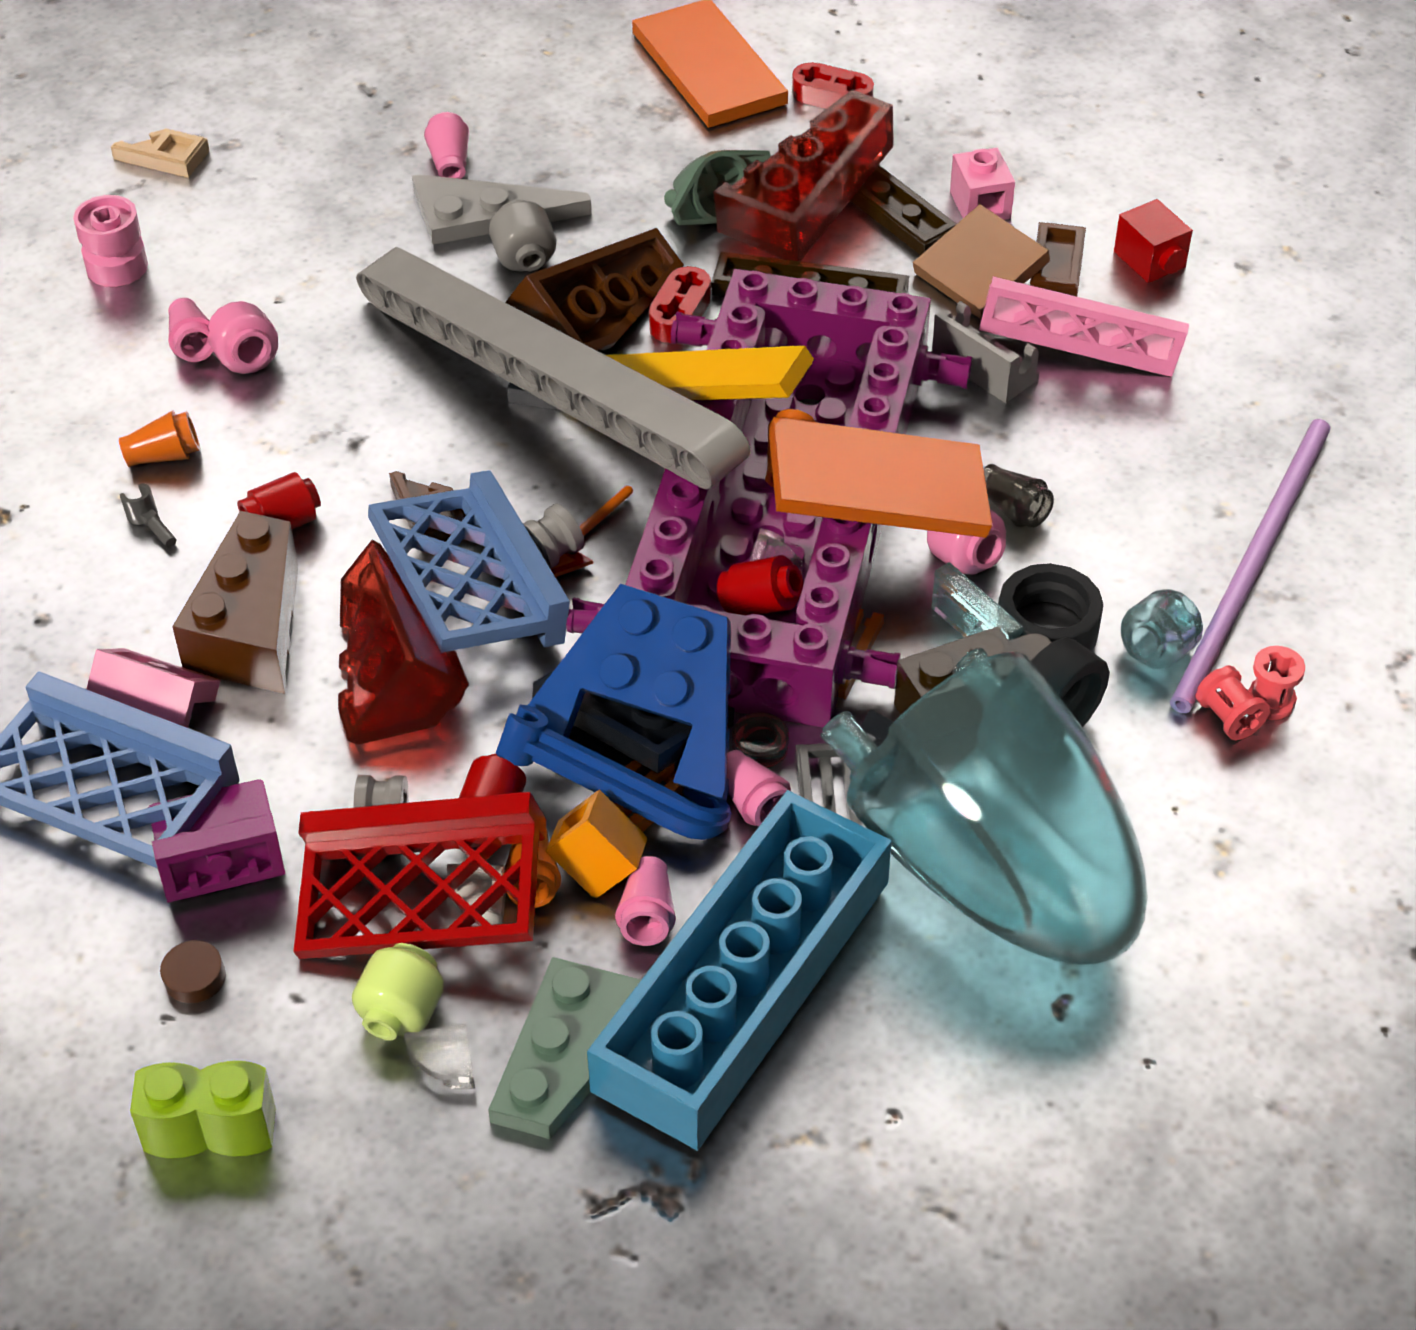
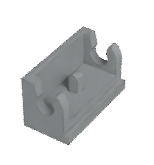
M959 301L957 304L955 320L952 319V313L945 308L935 314L932 354L941 355L944 353L964 357L972 356L969 380L1004 403L1009 402L1039 379V372L1037 371L1039 352L1034 346L1029 343L1026 344L1023 359L1015 352L971 326V309L962 301Z

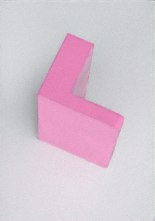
M125 648L96 649L86 689L188 728L194 703L215 701L221 680Z

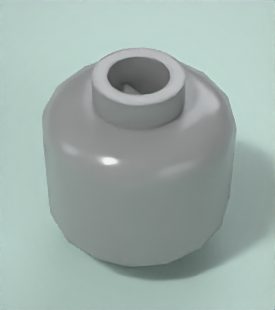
M523 200L510 201L504 204L490 221L489 235L501 264L509 270L518 272L537 270L547 263L556 251L557 238L545 209L537 203Z

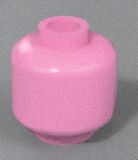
M244 301L230 302L220 307L209 321L208 343L219 361L229 370L240 374L256 373L267 367L275 358L278 350V333L270 319L256 305Z
M990 509L993 526L986 538L927 530V544L933 555L956 571L969 575L978 574L994 566L1004 553L1006 546L1004 521Z

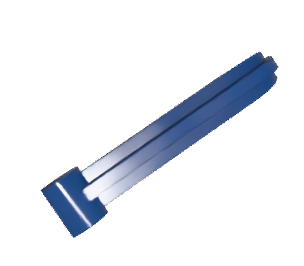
M520 704L516 715L509 713L495 752L499 757L507 759L517 766H529L535 762L593 792L600 789L611 801L676 834L690 839H710L726 831L732 815L726 801L684 788L683 794L695 802L692 803L678 793L546 728L548 718L543 712L534 707Z

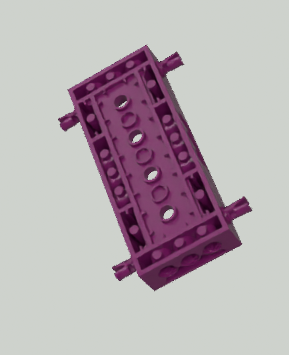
M734 269L717 319L709 320L706 317L676 312V320H673L671 330L672 344L679 343L699 347L705 345L707 346L706 350L805 345L814 358L811 366L789 398L692 400L734 423L746 437L751 453L745 461L710 489L700 488L665 468L625 584L729 618L731 621V662L728 706L735 708L734 712L830 729L838 700L840 684L844 685L846 680H851L852 678L861 680L864 683L895 689L897 660L901 659V653H888L870 649L864 651L852 646L858 613L862 607L883 525L776 511L774 488L765 480L768 457V424L772 421L773 417H776L778 412L785 409H796L809 414L818 423L906 434L918 387L922 386L923 381L932 380L937 381L939 384L967 389L972 367V356L964 357L944 353L938 355L928 351L927 340L931 298L914 296L907 293L861 288L854 285L847 286L813 281L807 278H793L766 274L759 271ZM805 399H814L819 401L820 403L815 405H806L801 403L800 401ZM762 540H772L779 543L774 548H762L756 545L757 542ZM784 555L799 568L803 577V589L796 606L791 610L745 616L727 613L720 604L717 594L718 578L723 571H728L731 565L735 563ZM573 597V609H569L566 622L567 632L582 634L604 604Z

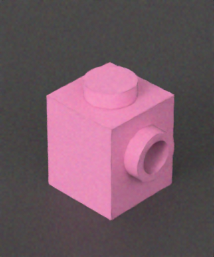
M998 147L953 154L950 193L962 218L981 204L1003 220L1011 219L1015 180Z

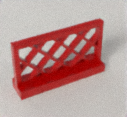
M531 792L300 813L298 834L305 842V852L293 952L299 959L373 954L379 949L393 947L399 943L411 944L424 950L533 941L539 841H545L546 818ZM522 843L521 858L503 875L486 861L502 845ZM460 849L468 858L445 880L441 879L429 867L444 850ZM403 854L411 862L387 885L371 872L387 855ZM346 858L354 867L328 890L319 882L322 860ZM480 867L495 883L472 905H469L455 890ZM423 872L437 887L411 910L397 895ZM366 877L379 892L353 915L340 900ZM517 881H519V890L513 886ZM318 892L323 895L320 899H318ZM506 892L509 893L518 902L517 923L491 925L482 915ZM448 897L464 911L446 929L432 930L424 922ZM390 902L406 915L389 933L373 934L366 927ZM333 906L348 920L331 938L313 939L315 923ZM416 927H418L421 931H413V930H414ZM359 931L363 934L355 936Z

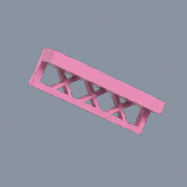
M993 277L986 297L979 330L1172 377L1188 334L1189 324Z

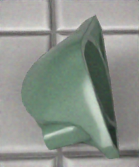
M719 150L708 152L693 160L674 179V189L668 190L664 196V202L666 206L671 208L675 222L678 225L711 224L728 221L736 216L747 205L773 167L774 162L770 151Z

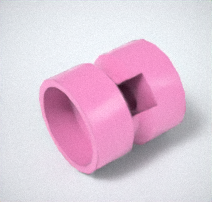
M103 195L83 202L75 210L73 219L79 242L82 244L81 252L88 278L95 284L104 287H120L140 279L147 270L148 261L144 243L140 236L141 229L135 205L129 199L118 195Z

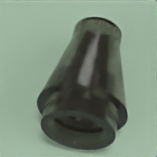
M989 464L983 468L988 498L1014 525L1034 528L1047 519L1053 508L1054 495L1048 489L1044 480L1002 469L995 464Z

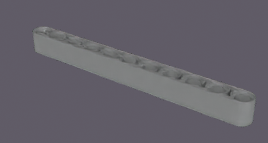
M394 247L356 275L357 284L361 292L377 309L700 488L710 489L745 461L751 453L749 443L742 431L728 419L402 248Z

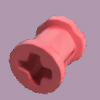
M1268 646L1261 649L1255 656L1253 671L1256 680L1251 683L1248 691L1254 698H1263L1270 706L1268 720H1281L1291 715L1297 701L1294 688L1303 680L1306 667L1304 660L1297 652L1288 647Z
M1227 665L1212 671L1202 680L1198 686L1195 698L1202 707L1211 708L1224 723L1223 730L1231 740L1237 741L1247 738L1261 728L1270 715V706L1263 698H1254L1241 683L1242 676L1234 666Z

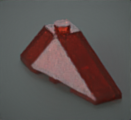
M372 539L342 576L340 582V627L348 631L347 649L339 654V669L347 672L348 677L347 689L345 688L338 693V711L348 741L356 745L435 727L449 710L454 709L461 702L465 690L469 686L455 650L440 652L389 555L380 543Z

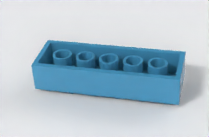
M787 790L587 1050L590 1092L698 1151L887 886L892 840Z

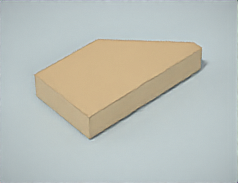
M171 129L149 133L150 139L130 144L122 140L115 142L111 146L113 160L187 178L190 177L210 151L207 138Z

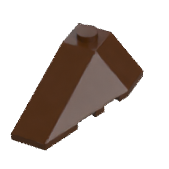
M654 228L526 275L505 303L601 352L613 347L654 300L667 277L674 270L683 267L684 264L660 231Z

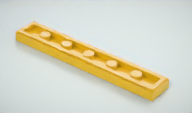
M805 345L606 355L690 400L789 398L814 360Z

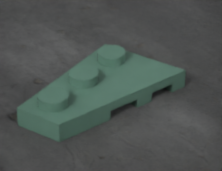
M552 957L489 1106L490 1123L551 1139L590 1093L587 1050L641 979Z

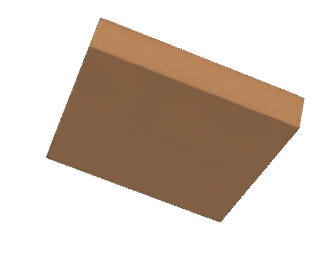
M979 204L913 261L915 274L955 302L962 301L968 305L971 313L982 319L986 297L993 277L1025 284L1050 262L1048 249Z

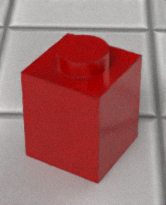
M1155 199L1119 214L1114 252L1147 283H1150L1186 268L1193 230L1159 199Z

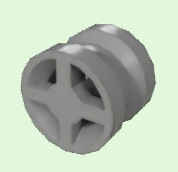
M558 503L545 509L543 517L538 521L528 520L523 523L550 569L559 564L560 557L565 553L575 554L584 548V536L579 525L570 512Z
M358 775L356 778L354 807L409 803L408 780L404 775H394L388 781H376L372 775Z

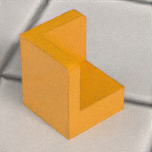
M599 789L558 820L546 852L592 897L598 898L637 870L647 837Z

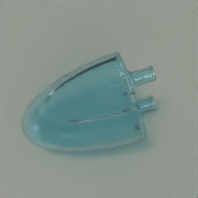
M976 648L970 651L957 663L956 666L958 668L954 669L955 674L927 692L896 719L889 727V735L879 747L855 721V717L849 711L838 714L823 727V733L820 734V737L831 746L851 770L849 776L851 782L847 791L848 807L866 828L892 840L891 854L931 891L979 926L1030 953L1054 961L1077 965L1098 964L1115 959L1128 951L1138 939L1146 919L1148 892L1142 852L1129 812L1099 753L1080 723L1056 690L1026 655L1019 652H1005L988 657L983 648Z

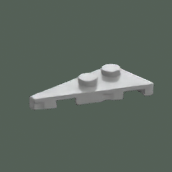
M421 174L412 175L413 190L433 245L488 235L490 221L494 214L504 204L514 200L537 203L545 209L550 222L592 215L591 198L586 192Z

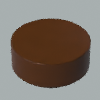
M200 940L186 941L176 945L165 955L160 966L161 978L167 992L174 999L184 1003H199L213 997L221 989L226 976L225 967L218 950L210 943Z

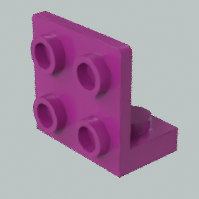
M261 779L222 787L188 832H181L172 837L159 839L167 829L166 821L162 820L151 823L154 836L152 847L167 903L286 875L264 781ZM187 795V796H183V797H179V798H175V799H170V800H167V803H168V802H171V801L179 800V799H182V798H186V797H189V796H192V795ZM161 802L153 803L148 808L160 805Z

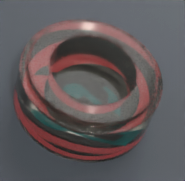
M763 712L751 713L739 719L734 725L732 731V751L740 750L746 756L766 768L778 765L787 756L789 731L786 724L779 717Z

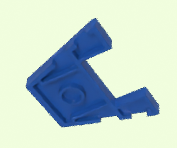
M620 583L529 702L528 706L534 707L546 715L548 718L546 728L568 739L586 692L690 725L692 728L673 782L678 786L726 801L729 793L727 751H729L728 694H730L731 621L726 616Z

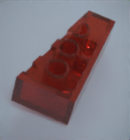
M851 90L810 120V128L795 137L790 135L778 144L777 153L763 163L755 160L743 169L744 177L736 183L730 185L725 182L714 190L718 232L785 260L801 261L894 147L893 105Z

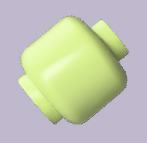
M399 943L393 947L377 950L369 959L352 992V1004L358 1015L363 1019V1027L370 1034L384 1040H395L397 1036L408 1037L419 1034L427 1026L443 993L444 983L442 975L437 969V962L428 952L411 944Z

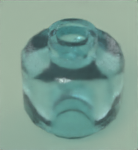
M1159 589L1145 596L1127 610L1121 620L1120 635L1123 646L1129 655L1140 665L1151 669H1166L1196 648L1202 638L1204 625L1201 613L1191 599L1183 593L1172 589Z

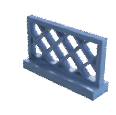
M491 470L471 473L470 486L466 489L369 504L368 518L441 653L537 635L544 647L565 643L570 601ZM462 508L466 516L462 521L441 515L440 512ZM404 518L416 524L409 530L391 524L389 521ZM430 527L451 536L444 542L423 534ZM465 539L482 545L485 549L479 554L458 547V545ZM412 548L435 556L427 563L410 557L407 554ZM449 560L470 567L465 575L441 567ZM484 572L502 578L504 583L499 588L476 579ZM432 581L454 590L446 597L426 590V587ZM467 593L490 602L483 610L460 601ZM501 606L523 613L525 617L509 619L496 613ZM451 615L471 622L473 625L472 627L449 631L444 622Z
M40 671L25 686L29 701L0 734V768L19 763L22 773L21 778L0 783L1 806L157 868L152 845L133 838L131 829L165 820L167 829L159 839L172 837L181 832H188L222 787L235 785L240 782L231 744ZM35 722L55 730L56 737L26 745L22 743V738ZM88 744L103 749L104 755L70 764L67 752L69 749ZM60 752L63 762L62 767L30 775L27 765L28 760ZM134 763H141L152 769L153 774L121 783H118L115 771L116 768ZM105 771L109 772L112 785L81 794L77 793L75 779ZM186 781L199 786L192 796L167 803L164 787ZM64 782L68 783L70 797L48 803L35 799V790ZM153 790L158 791L160 805L126 814L124 798ZM113 801L117 803L120 816L99 822H92L83 818L82 810Z

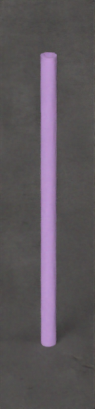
M1315 419L1311 422L1170 700V705L1175 711L1179 713L1191 711L1196 701L1195 695L1198 686L1209 675L1330 432V425L1325 420Z

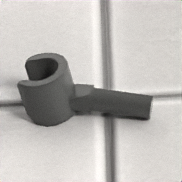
M145 483L138 484L141 497L137 499H128L124 493L120 494L126 517L131 524H145L167 548L176 544L177 539L158 516L157 506L149 485Z

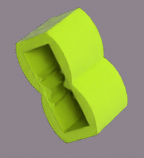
M224 1061L209 1065L200 1070L197 1067L184 1063L167 1062L149 1065L135 1071L130 1113L144 1152L161 1158H185L210 1150L220 1155L241 1157L255 1155L272 1148L276 1106L266 1068L262 1065L248 1061Z

